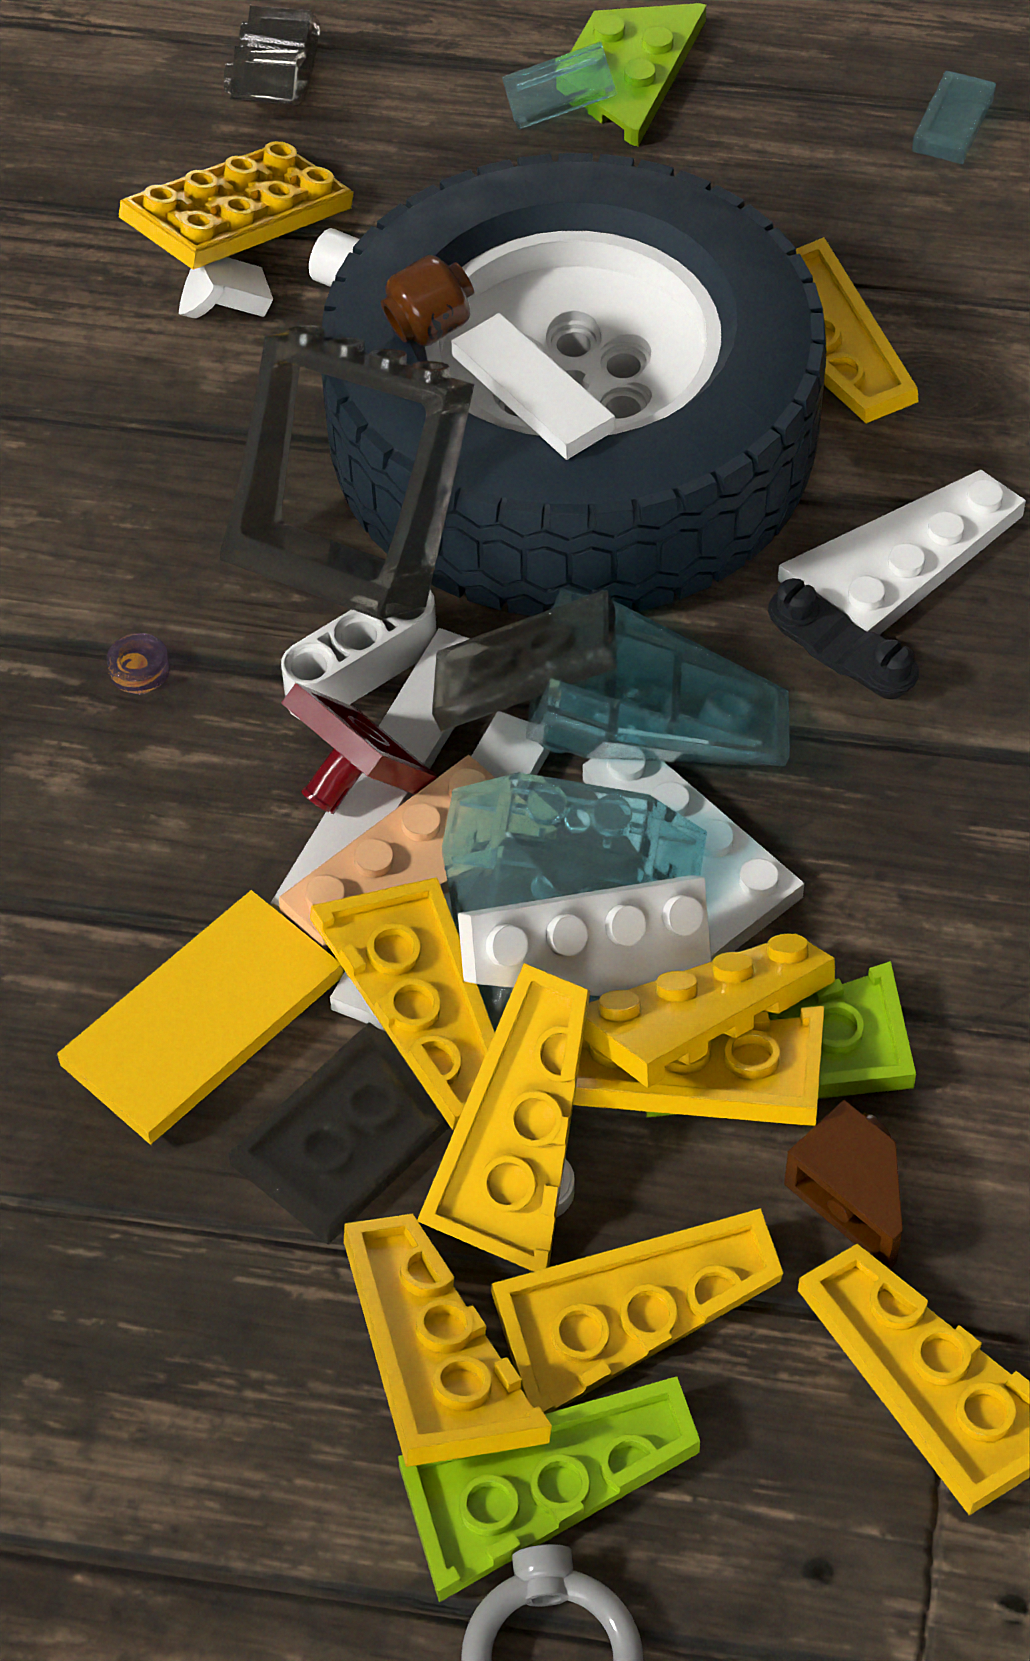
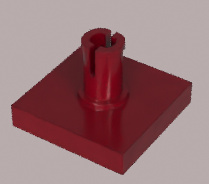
M298 683L294 684L281 702L282 705L333 747L310 782L301 791L309 801L328 813L334 814L337 811L338 806L362 773L367 777L412 794L418 793L439 777L356 707Z

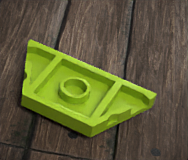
M694 3L594 11L557 75V91L574 104L584 106L588 114L603 124L609 119L624 129V140L630 145L639 146L706 22V5Z

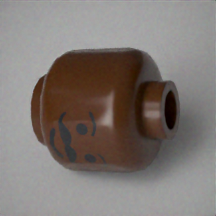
M426 255L388 279L385 286L387 297L382 299L380 303L388 322L403 342L406 343L412 339L421 346H429L460 328L469 320L470 306L467 298L474 294V288L467 274L457 262L448 266L440 258L434 255Z

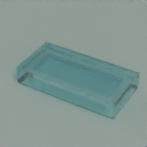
M601 42L502 77L518 130L618 94Z
M945 71L914 135L912 151L963 164L994 99L996 83Z

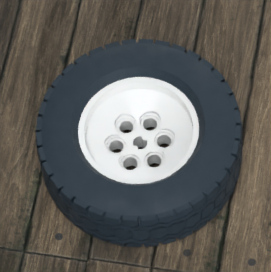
M559 153L558 162H553L551 154L517 158L516 167L508 159L477 167V176L469 169L441 180L440 189L432 184L407 198L406 206L400 203L379 219L377 226H371L353 246V253H348L335 275V281L332 282L323 311L320 365L329 446L338 482L350 510L365 532H369L370 538L391 558L396 557L399 565L423 581L428 577L430 585L458 598H461L466 591L467 601L501 611L506 601L509 613L544 617L546 608H551L552 618H588V608H594L596 618L629 614L632 611V603L634 602L640 612L672 603L674 592L681 600L710 587L712 579L718 583L743 567L746 559L751 561L773 540L774 535H778L794 513L795 507H797L806 488L814 464L820 432L826 368V337L823 308L815 282L813 283V276L800 253L796 254V248L778 227L773 229L772 221L751 204L745 207L744 200L719 185H716L711 190V181L680 170L674 177V167L642 159L638 167H634V158L600 154L599 161L593 162V153ZM426 255H434L443 260L448 266L457 262L470 279L474 288V294L467 298L470 306V317L463 326L432 345L421 346L412 339L405 343L393 330L381 307V300L387 297L385 286L392 275ZM500 313L615 416V431L566 460L452 356L451 340Z

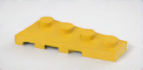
M796 933L776 935L770 938L768 943L741 952L722 953L716 956L713 961L688 970L666 972L658 976L655 981L628 990H613L604 993L598 1000L588 1003L583 1039L649 1088L665 1079V1066L678 1059V1061L690 1065L707 1055L708 1041L723 1033L737 1038L754 1028V1015L761 1011L779 1014L835 982V958Z

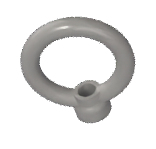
M563 1545L532 1546L521 1549L512 1555L514 1576L494 1588L478 1605L466 1628L461 1653V1661H492V1649L497 1632L506 1618L516 1609L525 1604L542 1607L571 1601L587 1609L603 1625L612 1645L613 1661H643L640 1634L632 1615L624 1603L600 1581L586 1574L574 1571L572 1551L569 1547Z

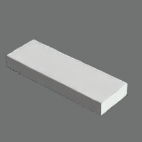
M500 313L451 340L452 356L566 460L615 431V416Z

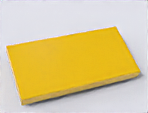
M275 141L266 144L265 148L246 155L231 156L227 158L226 162L210 168L190 171L185 177L166 184L148 186L144 192L120 200L119 218L194 270L351 209L354 192L337 181L332 172L315 166L297 154L296 149L292 145Z
M250 890L57 1053L60 1066L151 1145L338 982L343 976V967L330 953Z

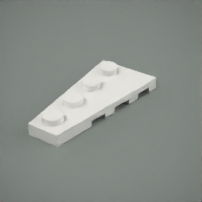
M979 470L780 564L778 581L782 583L792 578L803 580L805 586L811 585L814 587L818 597L845 613L854 624L867 632H875L880 635L1023 516L1026 500L984 471Z
M629 731L583 764V781L622 838L626 837L638 854L639 865L650 881L689 875L705 877L711 961L722 953L737 950L803 898L804 883Z
M689 875L458 913L464 981L475 984L514 988L522 966L525 963L588 989L591 996H601L609 991L628 990L655 981L658 976L666 972L685 971L711 962L705 877Z

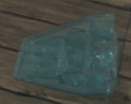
M561 586L555 600L533 675L526 739L538 742L542 747L552 752H568L584 758L785 767L790 757L789 691L617 602L565 589Z

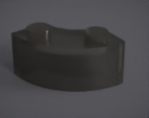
M250 6L248 21H242L240 26L239 46H235L233 62L227 61L225 65L224 90L226 94H230V100L298 106L302 103L314 68L320 22L312 10Z

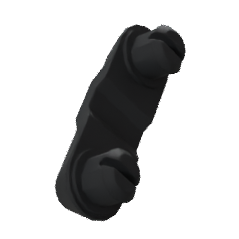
M792 578L783 581L779 585L777 593L769 601V616L785 636L803 646L812 657L838 674L851 677L880 697L896 699L914 687L918 681L919 666L914 659L912 649L907 646L902 647L901 642L898 640H886L875 632H867L857 626L845 613L818 597L814 587L811 585L805 586L803 580Z

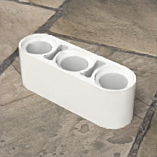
M414 581L398 582L292 645L285 651L281 659L285 697L294 684L298 683L350 705L416 664L437 632L435 600L431 590L422 583Z

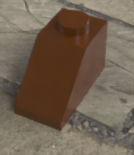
M843 1100L788 1151L784 1185L855 1245H860L888 1269H891L897 1263L903 1231L896 1142L891 1138L889 1131L880 1120L868 1113L861 1114Z

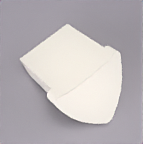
M225 257L197 269H190L181 296L179 314L198 318L207 313L215 304L264 317L273 301V297L262 267Z

